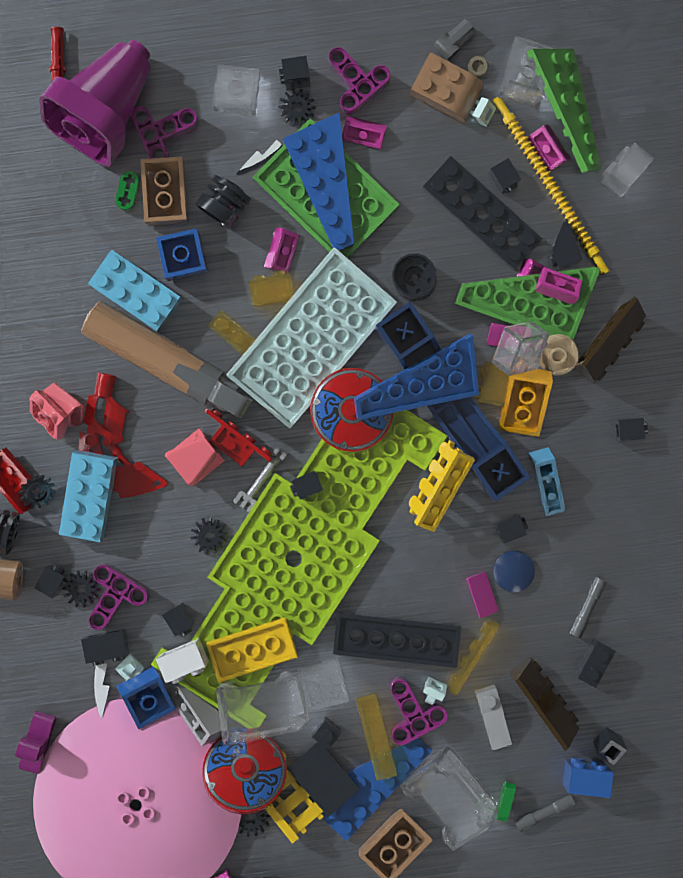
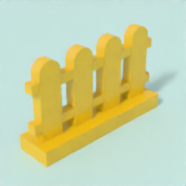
M450 440L448 443L443 442L440 445L439 453L441 455L438 461H431L429 465L431 473L428 479H421L419 483L421 491L418 497L414 495L409 501L411 508L409 512L413 515L417 514V518L414 521L415 524L432 532H435L475 461L472 456L463 453L461 449H455V443Z
M282 751L283 756L286 760V754ZM287 770L283 790L291 784L296 791L284 801L279 796L276 799L279 805L274 808L271 804L265 810L293 844L299 839L296 834L300 831L304 834L307 831L305 827L316 817L321 820L324 816L321 814L323 812L316 802L312 803L308 798L310 795L302 786L296 783L294 776ZM302 801H305L309 807L296 817L292 810ZM286 815L292 820L289 824L283 819Z

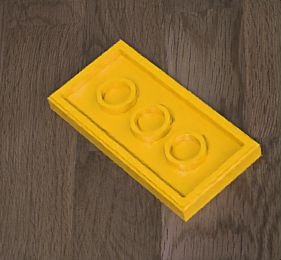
M286 617L206 642L218 683L298 658Z

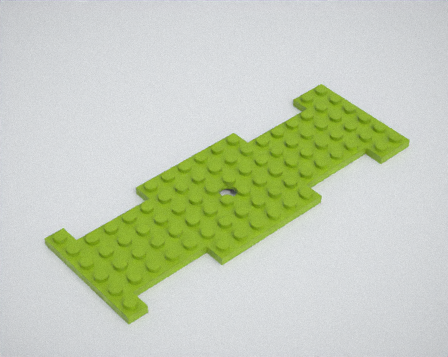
M399 411L394 413L391 426L386 435L377 444L368 449L355 452L342 451L330 446L321 439L297 478L316 471L323 487L322 491L300 500L298 496L294 497L290 486L293 484L275 473L207 577L223 587L224 591L191 641L200 638L209 662L205 666L206 668L203 669V672L194 676L189 673L184 677V680L178 683L256 733L267 714L250 702L273 666L218 683L206 642L286 617L292 637L295 634L310 645H313L380 541L363 530V527L406 461L409 460L425 471L439 450L440 445L447 438V435L410 411ZM298 551L301 554L302 561L298 566L292 567L287 564L285 558L288 552ZM165 647L161 648V650L151 663V665L159 671L160 668L157 664L156 659L159 657L160 654L169 651Z

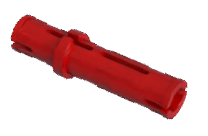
M57 26L50 28L51 66L49 67V72H51V82L55 77L64 78V73L66 72V67L64 66V28Z

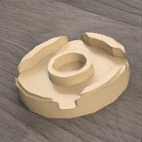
M563 334L551 335L545 338L538 348V362L543 370L552 371V375H564L572 371L575 364L578 363L579 349L575 341L569 336Z

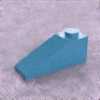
M549 447L529 452L532 471L545 516L566 511L556 461Z

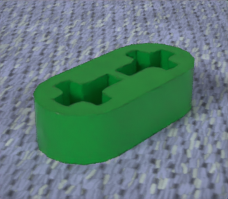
M126 171L120 177L115 202L123 211L131 210L136 202L140 179L133 171ZM132 176L135 183H131L130 188L127 189L128 184L125 182V179H129ZM126 193H128V199L131 202L123 206L120 200L124 199Z
M504 782L496 811V820L507 822L515 795L516 784Z

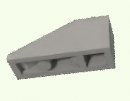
M177 684L170 693L169 697L201 746L218 740L229 728L215 708L181 684Z
M495 685L474 690L491 749L496 750L512 745Z

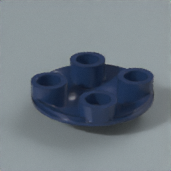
M508 551L501 554L496 560L493 574L496 583L502 589L509 592H520L532 583L535 568L532 560L526 554L520 551Z

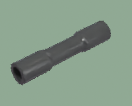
M595 577L588 592V597L572 626L570 634L581 639L596 602L607 584L606 581Z
M570 794L543 809L515 820L519 832H522L544 819L575 807L576 804Z

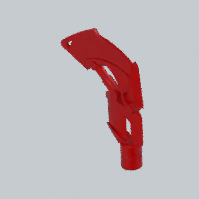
M98 372L94 394L88 395L84 422L88 425L87 434L82 431L79 432L78 450L104 455L100 443V435L104 436L103 445L109 449L114 457H118V460L123 465L116 466L113 491L117 492L120 498L142 495L165 487L167 481L140 461L131 464L116 445L123 441L122 432L126 412L128 413L129 410L121 406L113 397L116 376ZM99 398L107 401L102 424L95 418ZM156 480L161 482V484L153 486Z

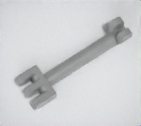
M278 447L272 453L274 455L272 457L273 462L267 464L246 493L241 490L233 500L237 504L243 498L244 501L240 505L241 508L250 503L251 505L247 508L248 513L257 501L254 499V496L280 460L283 461L287 455Z

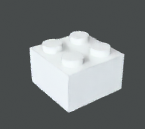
M200 638L164 652L156 659L165 683L171 681L172 684L184 680V677L189 673L194 676L203 672V669L206 668L205 666L209 662Z

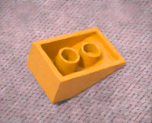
M511 364L506 383L499 430L536 437L540 436L553 383L552 371Z

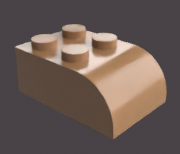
M430 52L411 88L410 95L465 123L484 84L479 78Z
M183 157L140 159L144 222L147 226L189 223Z
M399 809L358 849L359 857L381 878H396L433 841V838L403 809Z

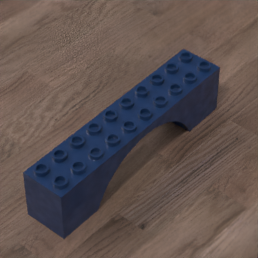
M411 301L375 325L374 330L402 371L441 350L435 336ZM472 397L427 406L449 440L455 443V449L459 448L463 453L475 459L470 471L490 500L496 502L531 478L508 443L491 425Z

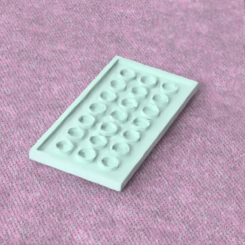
M334 247L226 376L288 428H291L311 405L313 394L321 381L344 366L375 329V325L382 321L397 302Z

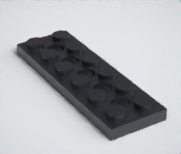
M452 156L445 161L423 186V189L513 270L521 264L542 240L534 230ZM449 180H454L458 184V188L455 191L447 189L446 183ZM464 194L472 196L473 202L470 205H465L462 202L461 197ZM485 208L488 211V217L485 219L479 218L477 210ZM494 222H501L504 227L503 231L500 233L495 232L492 229V224ZM509 236H516L519 244L514 247L510 246L507 242Z
M337 612L333 654L457 668L461 626ZM359 630L362 634L361 639L358 641L351 640V631ZM374 632L381 633L382 641L373 643L370 639L371 634ZM395 634L403 637L402 644L398 646L391 643V638ZM419 636L424 640L420 648H415L412 645L414 637ZM435 639H442L444 641V647L441 650H435L432 647Z

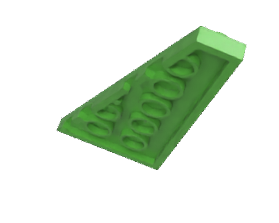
M531 49L527 51L529 58L533 57L537 68L535 71L537 76H542L545 83L544 91L557 119L561 118L564 124L565 137L569 136L573 144L572 152L581 172L601 170L600 157L597 152L591 118L586 104L574 49Z

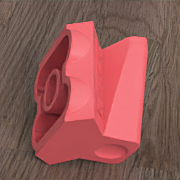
M56 383L51 384L43 391L36 390L29 398L30 413L39 424L45 427L46 431L54 439H63L67 426L75 428L83 423V405Z
M200 429L196 430L174 449L165 453L166 458L189 486L197 484L225 461Z

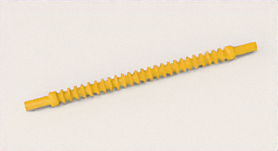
M500 96L496 97L493 101L504 117L503 122L505 125H509L508 129L512 130L511 134L515 135L514 139H518L517 144L522 146L520 149L525 150L524 155H528L527 160H531L530 164L534 165L533 169L537 170L536 174H540L541 177L539 179L544 181L542 184L547 185L546 190H550L549 195H553L552 199L556 200L555 204L559 205L558 209L563 211L561 214L566 216L564 219H568V224L572 225L571 230H575L574 235L577 234V239L581 240L580 244L585 246L583 249L587 250V256L593 259L596 266L600 268L602 275L609 272L610 270L599 254V248L593 245L594 241L591 242L590 239L592 237L587 236L588 231H584L585 227L581 226L582 222L578 221L579 217L575 216L576 212H572L571 209L573 207L568 205L570 202L565 201L566 196H562L563 191H559L560 186H556L557 182L553 181L554 177L549 175L551 172H547L546 169L548 167L543 166L544 161H540L541 156H537L538 151H534L535 146H531L532 142L527 140L529 137L524 135L526 132H522V126H518L519 121L516 122L515 114L510 113Z

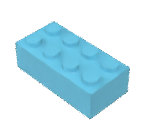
M112 249L88 282L90 286L158 333L161 332L183 300L176 293Z
M80 450L72 453L59 535L101 542L104 539L118 457Z

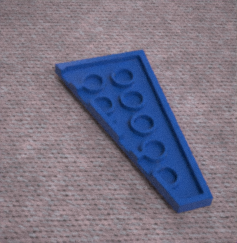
M337 113L283 138V142L332 247L341 251L354 245L340 113Z
M471 333L354 397L357 419L361 420L479 395L473 335Z
M417 738L405 745H397L388 752L382 753L371 761L348 771L347 774L360 790L329 817L322 812L321 814L324 816L322 819L347 841L432 752V749L420 738ZM308 796L312 803H314L315 801L310 796Z

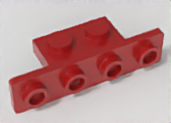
M206 408L204 412L221 424V427L209 442L241 467L244 466L255 451L270 463L273 462V459L270 457L272 455L270 451L263 446L261 449L255 446L254 443L256 441L248 434L242 436L237 432L240 428L231 421L228 424L221 419L223 415L213 408L210 411Z
M5 447L0 450V493L22 515L30 510L31 503L24 506L26 500L20 501L23 495H19V491L23 489L21 487L22 484H28L27 479L32 480L33 478Z

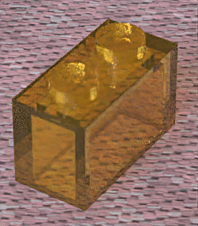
M277 271L272 273L273 276L265 278L264 275L252 277V281H248L254 308L289 301L294 295L290 274H285V271Z
M485 361L484 366L480 365L478 377L482 379L481 385L478 386L479 395L475 396V398H478V403L504 407L511 365Z

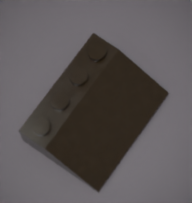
M635 296L621 304L579 358L578 363L575 364L574 369L591 383L596 380L599 382L607 373L605 369L609 363L613 365L620 356L617 354L622 347L625 349L632 341L630 336L634 331L638 333L644 326L645 322L643 320L646 314Z
M528 657L508 672L566 751L579 730L576 724L579 720L572 710L568 712L565 709L564 705L567 703L560 693L556 695L553 692L552 688L555 686L548 676L543 678L540 673L543 669L536 659L531 661Z

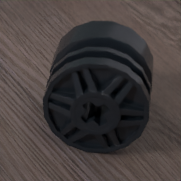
M214 175L212 181L218 187L212 184L207 186L214 194L210 196L202 193L195 205L220 224L232 229L239 219L233 209L236 208L244 211L245 207L239 200L249 204L251 198L232 181Z
M411 253L401 257L395 263L392 271L393 283L398 294L404 299L422 301L433 293L437 284L436 269L429 258L419 253ZM416 274L417 277H421L418 279V283L414 284L413 281H409L412 279V275Z
M4 510L0 516V552L3 555L10 553L18 537L20 514L17 512H12L10 515L9 510Z

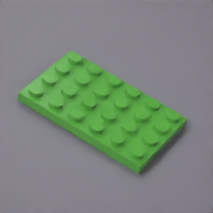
M310 118L298 131L315 124V122ZM284 144L252 178L313 238L330 252L333 247ZM344 151L354 245L339 252L348 259L395 211L399 203Z

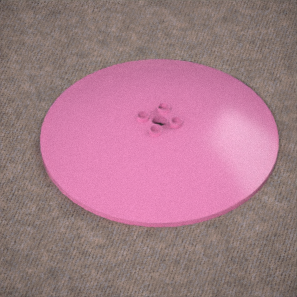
M122 698L106 702L102 718H100L96 706L72 721L49 747L41 763L39 774H37L33 798L37 834L46 856L57 872L63 878H210L227 857L236 838L241 814L231 813L219 807L209 797L204 787L202 777L203 762L206 753L214 742L201 746L177 709L138 730ZM138 799L142 803V808L135 811L131 808L130 802Z

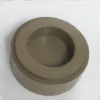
M475 56L469 61L467 70L477 78H482L488 71V62L481 56Z

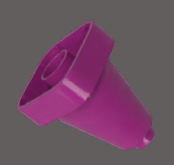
M130 40L128 44L118 42L72 79L67 80L62 77H55L39 98L41 120L44 125L58 138L94 162L109 167L125 147L126 125L151 70L148 62L150 53L147 48L135 40Z

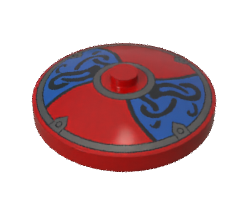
M357 368L338 370L323 379L317 386L310 405L311 420L318 435L327 444L342 451H361L377 444L388 432L394 413L358 420L354 397L383 381L371 372Z
M252 730L233 731L216 740L206 753L202 768L203 783L209 797L222 809L235 814L257 813L273 804L283 790L287 774L285 758L278 745L266 735L259 732L255 733Z

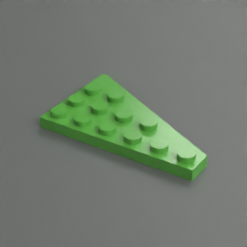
M588 267L557 271L582 280L579 299L574 304H569L536 292L535 289L541 274L462 283L455 304L547 337L563 334L574 340L600 268Z

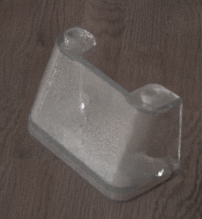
M282 672L275 681L239 688L236 685H232L231 682L219 685L216 694L223 745H235L302 730L311 720L299 672Z
M446 747L438 752L400 785L407 797L415 799L420 796L444 825L442 839L452 851L490 829L498 814V805L493 797L450 747Z

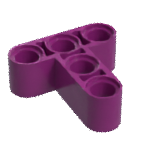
M335 47L329 53L330 67L349 88L340 99V109L344 114H355L389 84L390 71L386 66L378 65L365 74L343 48ZM341 55L344 60L336 63L333 61V57ZM348 71H355L357 76L350 79L346 76V73ZM378 73H384L387 78L379 81L375 76ZM367 86L371 91L368 94H362L359 89ZM346 100H353L355 105L352 108H347L344 106V102Z
M143 106L136 107L132 111V120L150 159H153L158 151H163V158H168L169 153L164 143L195 130L199 123L196 113L190 108L182 109L155 122L149 110ZM140 114H147V119L144 122L137 121ZM190 115L194 117L192 123H183V120L186 116ZM166 125H175L172 132L164 131ZM153 132L156 134L154 140H146L148 133Z
M105 563L97 566L94 569L93 577L107 589L91 613L89 625L95 630L105 628L124 599L136 606L143 605L150 597L149 590L110 564ZM101 568L108 570L109 576L107 579H103L100 576L99 571ZM119 579H123L126 582L127 587L125 590L117 587ZM136 590L144 593L142 601L135 599L134 593ZM107 597L115 599L114 607H109L106 604ZM97 614H100L104 617L103 625H99L95 622V616Z
M396 677L391 681V693L405 720L395 724L392 728V739L396 744L405 745L446 722L448 715L443 705L433 704L422 710L405 678ZM397 683H403L405 690L403 692H396L394 686ZM412 701L415 703V707L413 710L408 711L404 709V704ZM435 710L443 712V716L440 719L432 717V713ZM416 720H423L425 725L423 728L417 729L414 727V722ZM400 729L407 732L406 736L402 739L395 736V733Z
M35 711L28 733L20 739L15 757L20 758L19 769L39 774L41 763L48 750L56 716Z

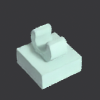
M482 97L480 101H475L477 107L475 111L471 110L469 114L479 124L487 127L496 107L489 99Z
M131 653L115 668L126 681L140 674L145 669Z
M428 677L423 693L427 694L425 702L433 705L435 699L443 701L447 685Z

